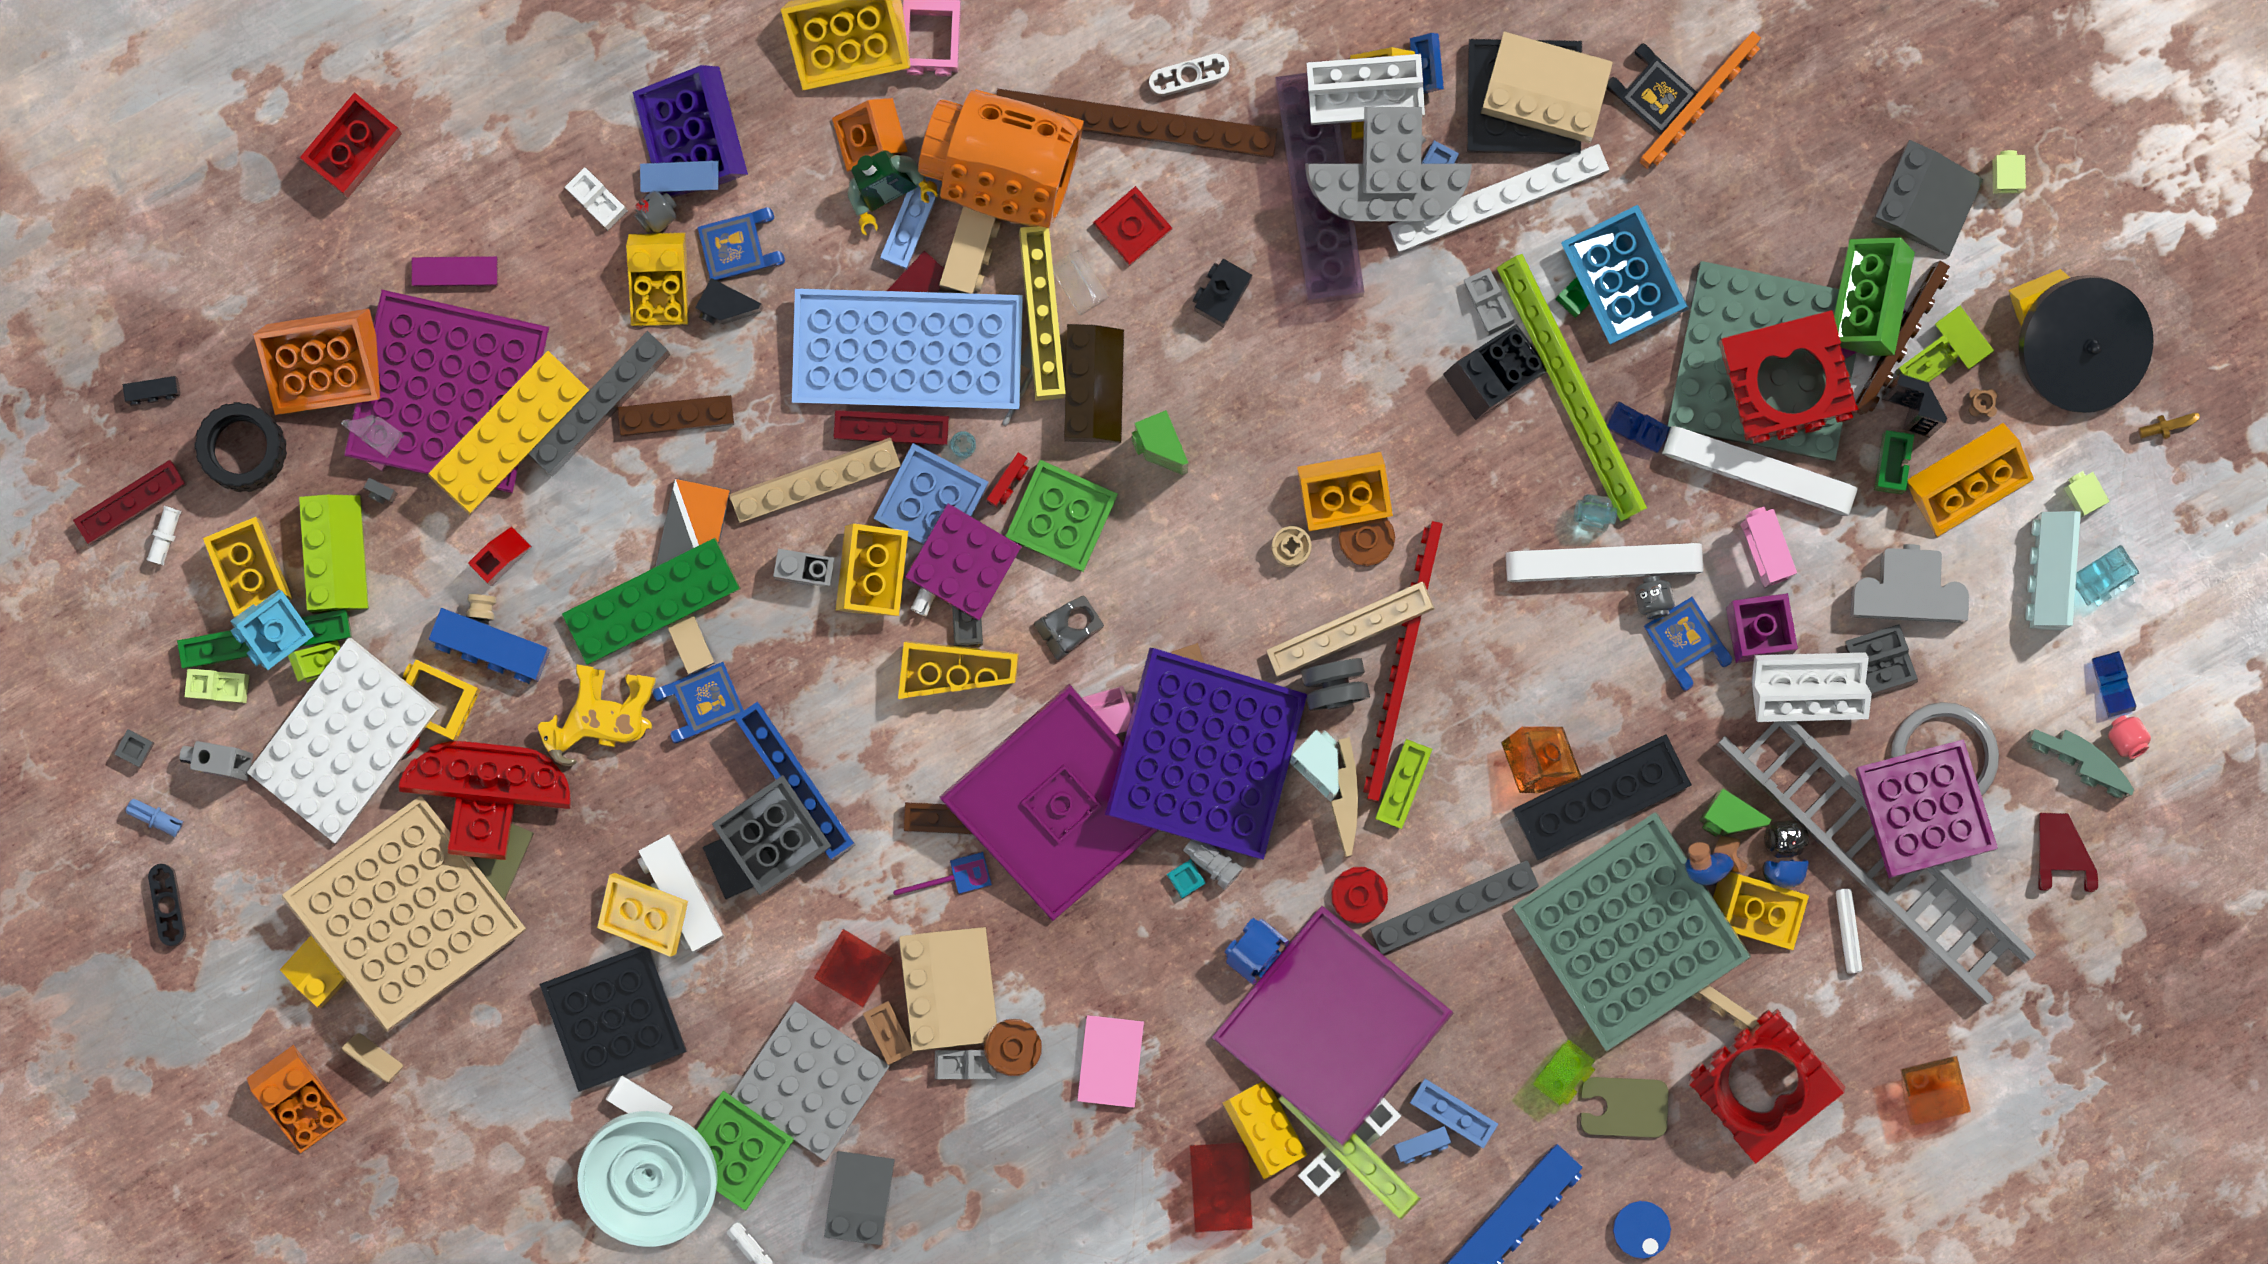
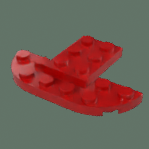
M467 741L440 743L430 747L429 751L417 759L414 758L406 767L399 783V792L456 798L448 845V854L506 860L515 804L570 809L571 806L569 785L564 773L560 771L548 756L524 747Z

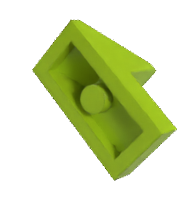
M338 641L295 651L288 655L298 682L306 680L309 683L318 679L340 650Z

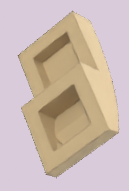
M693 613L667 626L689 675L715 664Z

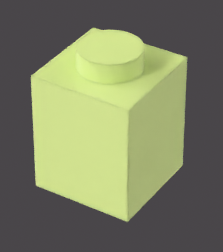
M2014 150L2001 151L2000 155H1996L1992 160L1993 193H2022L2026 189L2025 155H2017V151Z
M2084 471L2074 475L2068 479L2070 484L2064 488L2075 510L2081 512L2080 518L2110 502L2094 472L2085 475Z

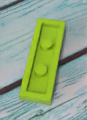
M1408 739L1405 740L1375 820L1402 830L1433 749Z

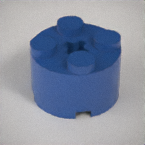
M1252 918L1243 929L1245 932L1244 936L1239 942L1233 940L1224 953L1227 957L1226 963L1254 985L1257 983L1255 976L1263 977L1282 954L1278 950L1283 944L1287 947L1289 940L1265 920L1260 919L1257 921L1255 918Z

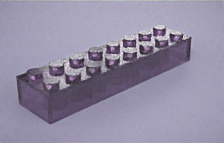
M1307 73L1275 77V90L1307 305L1361 298L1364 296V285L1354 220L1338 217L1322 205L1309 187L1305 164H1346L1340 123L1311 125Z

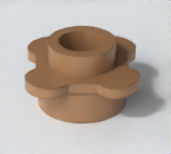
M1975 388L1970 391V415L1974 417L1979 414L1987 415L1988 417L1996 415L1997 409L1995 405L1998 395L1995 390L1980 391ZM1982 400H1984V401L1986 402V404H1985V405H1981L1980 402H1981Z

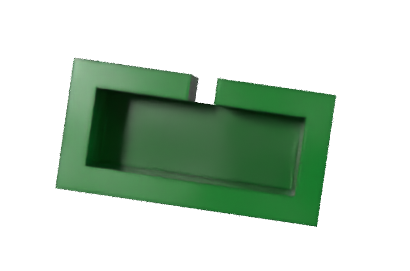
M1888 430L1882 434L1874 486L1875 491L1900 495L1906 491L1910 465H1903L1901 467V463L1907 464L1911 460L1914 434Z

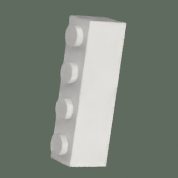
M667 835L639 850L641 858L637 860L645 874L650 872L655 881L651 884V887L688 901L680 941L685 950L691 948L692 952L695 953L725 937L673 838Z

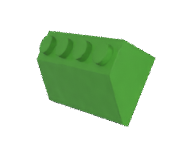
M1901 237L1849 240L1834 314L1841 340V348L1867 356L1895 355L1915 252Z

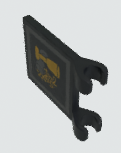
M1642 43L1635 49L1634 53L1648 66L1628 89L1616 77H1611L1608 80L1606 89L1618 97L1661 136L1698 92L1656 56L1646 44Z

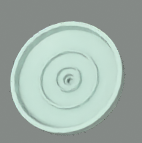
M638 1111L621 1115L602 1126L588 1142L578 1170L579 1195L586 1212L593 1222L605 1233L619 1241L644 1247L670 1244L693 1232L704 1221L712 1207L718 1180L713 1153L699 1132L677 1117L654 1111Z

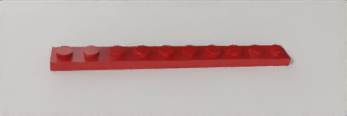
M1432 521L1430 528L1424 526L1421 543L1426 544L1424 554H1418L1414 571H1418L1419 576L1417 583L1411 582V586L1423 582L1428 591L1443 523ZM1422 615L1401 625L1407 628L1404 638H1398L1395 654L1400 655L1398 666L1392 665L1389 682L1394 684L1392 692L1385 694L1382 709L1387 710L1385 721L1379 720L1376 737L1381 738L1379 748H1373L1369 765H1373L1374 770L1372 777L1366 776L1363 793L1368 794V801L1378 803Z

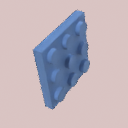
M913 443L874 520L891 529L908 531L910 539L923 545L947 503L972 517L989 482Z

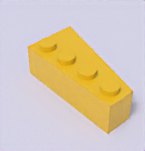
M905 641L903 644L898 699L1015 683L1017 680L1019 653Z

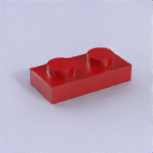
M1019 452L1016 454L988 496L987 502L998 508L1000 503L1005 505L1014 492L1010 489L1016 479L1021 482L1029 470V467L1026 466L1028 462L1027 457Z

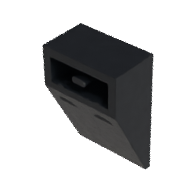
M1515 324L1458 360L1443 373V376L1476 421L1545 374L1547 370L1536 350L1518 325Z

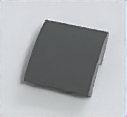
M1900 624L1845 641L1848 653H1866L1869 657L1866 685L1872 693L1871 697L1918 682Z

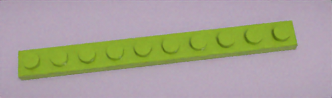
M1523 254L1511 258L1496 268L1620 521L1627 520L1647 509V506Z

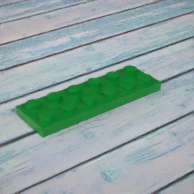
M713 538L562 613L586 665H589L741 588L717 539Z

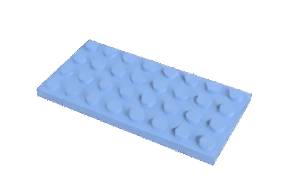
M795 289L792 403L1020 409L1023 295Z

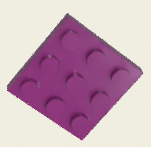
M947 503L904 578L979 621L1022 546Z

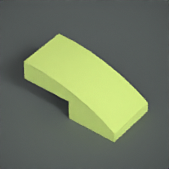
M187 669L185 697L246 703L249 675Z

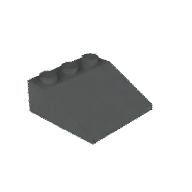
M1909 140L1902 151L1871 222L1950 256L1983 182V178L1940 153Z
M783 775L712 823L760 896H764L832 847Z

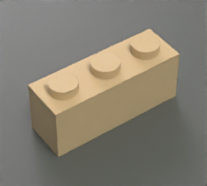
M963 206L941 278V289L965 294H975V291H981L985 276L980 275L983 264L989 265L993 249L989 248L992 237L997 238L1001 225L997 218Z

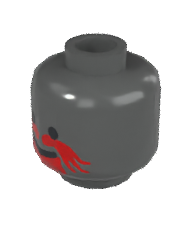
M652 191L635 205L637 213L634 216L647 232L652 230L654 233H659L675 221L676 213L673 209L677 205L667 192L662 196L659 192Z

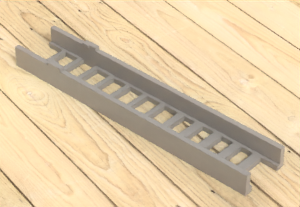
M1796 721L1774 722L1744 754L1726 736L1716 744L1984 1005L1989 1004L1993 1000V996L1977 980L2007 949L2024 964L2036 956L2017 935L1943 864L1927 868L1937 880L1907 911L1895 899L1923 870L1905 874L1886 893L1872 879L1885 865L1883 858L1867 873L1851 858L1875 834L1873 826L1846 853L1831 837L1861 807L1868 812L1860 784ZM1780 727L1794 742L1763 773L1748 758ZM1804 744L1818 759L1783 794L1777 788L1778 785L1769 778ZM1821 767L1835 782L1804 813L1789 798ZM1842 787L1856 802L1825 833L1810 818ZM1946 888L1958 900L1926 932L1915 919ZM1967 908L1978 921L1947 952L1936 939ZM1986 929H1989L1999 941L1968 972L1956 960Z

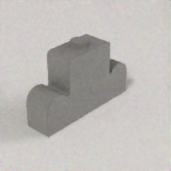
M1905 544L1903 549L1888 548L1882 552L1880 582L1875 578L1867 577L1854 585L1851 592L1850 618L1965 623L1968 621L1969 593L1965 585L1956 581L1949 582L1941 587L1942 553L1940 551L1920 550V545Z

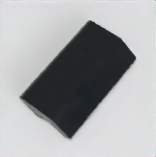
M1899 374L1885 388L1882 400L1909 408L1903 430L1930 438L1946 424L1947 416L1928 382Z

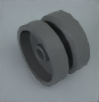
M1362 658L1341 660L1302 670L1304 686L1309 688L1323 687L1322 689L1310 692L1306 696L1309 711L1337 709L1369 699L1370 694L1367 683L1363 681L1349 683V680L1359 678L1365 673Z

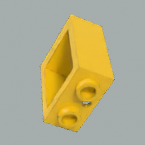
M415 660L413 665L409 663L402 679L406 680L405 682L414 687L422 670L464 690L446 728L433 722H429L426 726L427 729L457 741L481 690L418 660Z

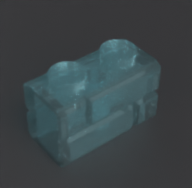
M2119 545L2076 572L2075 588L2079 591L2086 605L2095 602L2098 607L2112 598L2109 593L2119 587L2123 591L2136 583L2133 577L2140 573L2124 547Z

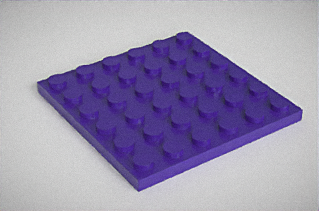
M1149 648L1105 815L1264 860L1307 694L1159 649Z

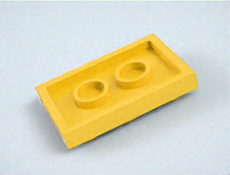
M613 873L608 878L597 928L671 957L677 953L688 901Z
M1265 1081L1223 1102L1263 1179L1308 1155L1271 1086Z

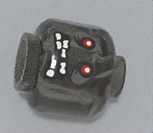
M1796 820L1775 821L1765 831V847L1776 858L1799 857L1803 853L1804 847H1807L1809 844L1808 831L1803 829L1800 822Z

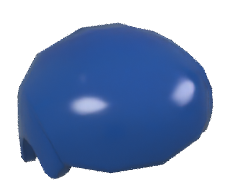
M1793 859L1780 861L1779 863L1766 861L1763 865V875L1773 885L1786 889L1794 888L1804 882L1809 862L1808 860L1794 861Z

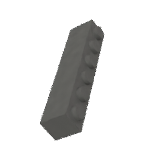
M646 331L530 451L529 455L553 477L618 410V407H621L670 356L669 351L652 334Z

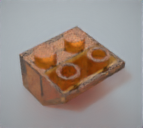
M1957 1056L1900 1069L1903 1097L1910 1125H1919L1971 1112Z

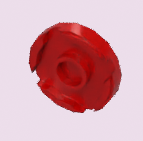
M1352 867L1342 872L1335 880L1331 890L1332 904L1335 911L1344 920L1354 924L1368 923L1375 920L1384 911L1388 901V888L1384 879L1375 871L1366 867Z

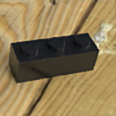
M176 376L122 384L125 402L130 404V406L141 405L143 401L156 403L159 402L158 399L162 398L174 400L176 396H181L179 381Z

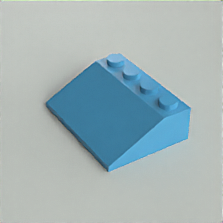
M1639 205L1561 242L1610 345L1689 310Z

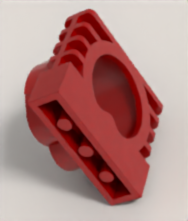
M1832 310L1721 338L1718 342L1725 369L1731 381V388L1734 392L1735 403L1739 411L1740 422L1743 426L1746 441L1753 440V444L1768 441L1771 437L1777 436L1778 440L1794 437V434L1805 429V433L1819 431L1826 425L1825 423L1828 420L1836 418L1837 423L1853 419V414L1858 411L1853 395L1854 391L1849 380V373L1844 362L1845 358L1841 351V340ZM1805 349L1820 362L1824 369L1826 382L1823 395L1817 404L1804 412L1795 414L1780 412L1767 404L1759 391L1757 383L1759 367L1762 361L1769 356L1787 358L1794 350Z
M1778 1009L1773 1012L1770 1010L1765 1011L1756 1019L1758 1024L1750 1031L1748 1028H1745L1734 1037L1735 1042L1729 1048L1724 1045L1712 1055L1713 1059L1708 1065L1705 1066L1702 1063L1690 1073L1692 1078L1688 1083L1700 1095L1701 1100L1705 1101L1711 1108L1713 1114L1718 1116L1725 1128H1728L1734 1135L1733 1139L1755 1164L1845 1092L1844 1084L1826 1063L1815 1055L1812 1048H1809L1801 1035L1797 1034L1792 1028L1793 1026L1786 1021ZM1765 1048L1777 1051L1789 1058L1796 1067L1798 1074L1796 1089L1791 1093L1779 1095L1776 1098L1774 1107L1769 1111L1757 1112L1748 1109L1735 1098L1730 1088V1068L1734 1060L1746 1050Z

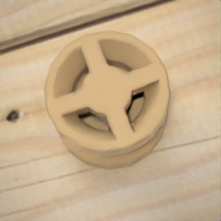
M468 594L467 600L470 603V607L466 611V617L493 621L494 613L492 608L496 604V597Z

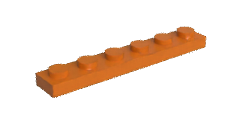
M1754 31L1750 33L1641 157L1639 162L1648 169L1652 164L1658 166L1668 154L1664 151L1671 142L1676 145L1686 134L1683 128L1689 122L1695 124L1705 112L1702 109L1708 100L1713 103L1724 91L1720 86L1726 80L1732 82L1742 69L1739 65L1745 58L1750 61L1760 50L1757 44L1761 37Z

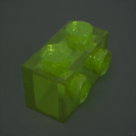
M1567 1039L1531 1085L1557 1106H1561L1563 1102L1568 1105L1578 1092L1574 1089L1580 1080L1586 1082L1595 1071L1592 1065L1596 1060Z

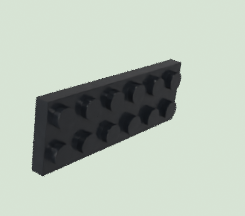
M1667 734L1513 808L1512 811L1538 861L1686 789L1692 784Z

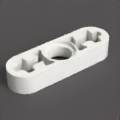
M1211 54L1161 68L1151 74L1149 87L1155 95L1167 96L1218 82L1228 75L1229 62L1221 54ZM1213 61H1217L1219 65H1224L1221 68L1220 74H1216L1214 70L1205 72L1207 78L1202 79V71L1199 64H1204V69L1212 67ZM1185 68H1193L1198 76L1195 81L1188 83L1181 78V72ZM1177 71L1176 78L1180 86L1175 87L1174 81L1168 82L1166 89L1162 90L1160 86L1154 85V83L1158 82V76H1163L1164 80L1173 78L1171 72Z

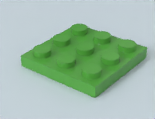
M1039 460L1005 537L1084 573L1118 494Z
M722 1091L696 1130L709 1145L716 1162L718 1176L716 1191L745 1211H747L794 1141V1138L725 1091Z

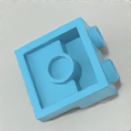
M280 589L257 606L251 605L230 621L234 626L230 631L240 644L245 642L250 648L246 654L256 667L261 664L267 670L314 636Z

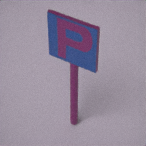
M980 852L950 860L953 875L893 891V894L897 896L955 880L958 894L992 884L984 854Z

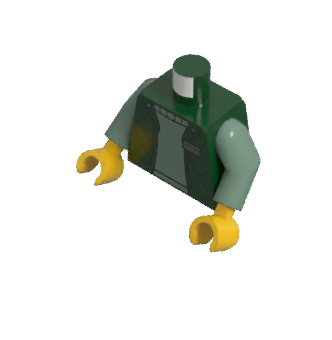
M883 150L872 157L869 155L862 156L858 160L857 165L851 169L854 178L849 182L847 195L855 214L860 216L859 225L864 235H867L864 228L866 224L871 223L876 231L878 229L874 216L868 214V210L872 212L917 188V184L920 186L921 199L925 203H929L927 191L933 192L937 197L936 183L926 181V176L918 172L917 163L908 156L894 155L887 150Z

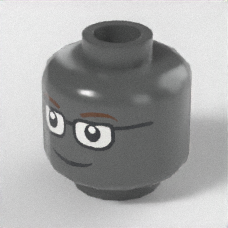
M1650 576L1644 578L1643 584L1635 589L1638 610L1642 615H1647V619H1658L1670 615L1669 611L1675 606L1670 582L1660 580V576Z

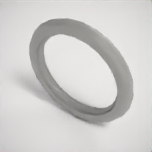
M1940 702L1928 704L1915 710L1903 721L1896 731L1892 743L1891 758L1905 755L1910 736L1918 726L1927 720L1942 716L1954 717L1970 725L1979 735L1984 747V767L1977 779L1981 795L1986 793L1993 783L1998 770L1999 750L1991 727L1979 714L1957 703Z

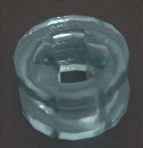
M958 432L951 439V449L957 457L968 458L975 452L976 441L969 432ZM961 437H966L967 442L972 444L970 449L966 448V452H960V448L955 446L957 440L961 442Z

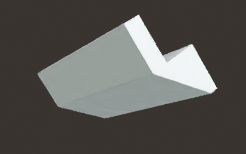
M1421 54L1307 63L1311 125L1364 121V107H1422V117H1425Z
M1866 653L1754 655L1752 687L1757 722L1869 719L1872 695L1866 685L1869 657Z

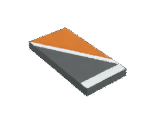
M675 478L655 567L713 538H716L720 544L731 494L730 489Z

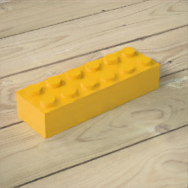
M547 351L428 473V476L462 509L471 515L529 455L530 451L585 396L589 389L556 357Z

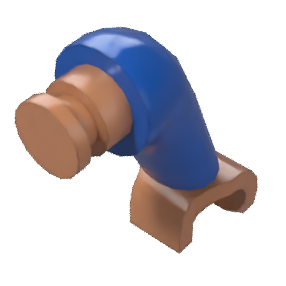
M1721 836L1711 855L1708 844L1703 842L1692 844L1688 849L1690 858L1685 864L1689 878L1700 885H1712L1721 881L1730 871L1743 873L1748 865L1741 858L1737 857L1740 839Z

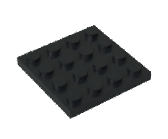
M1469 39L1467 153L1581 154V141L1481 113L1501 39ZM1536 40L1582 53V41Z
M640 946L540 983L578 1092L687 1052L650 948Z

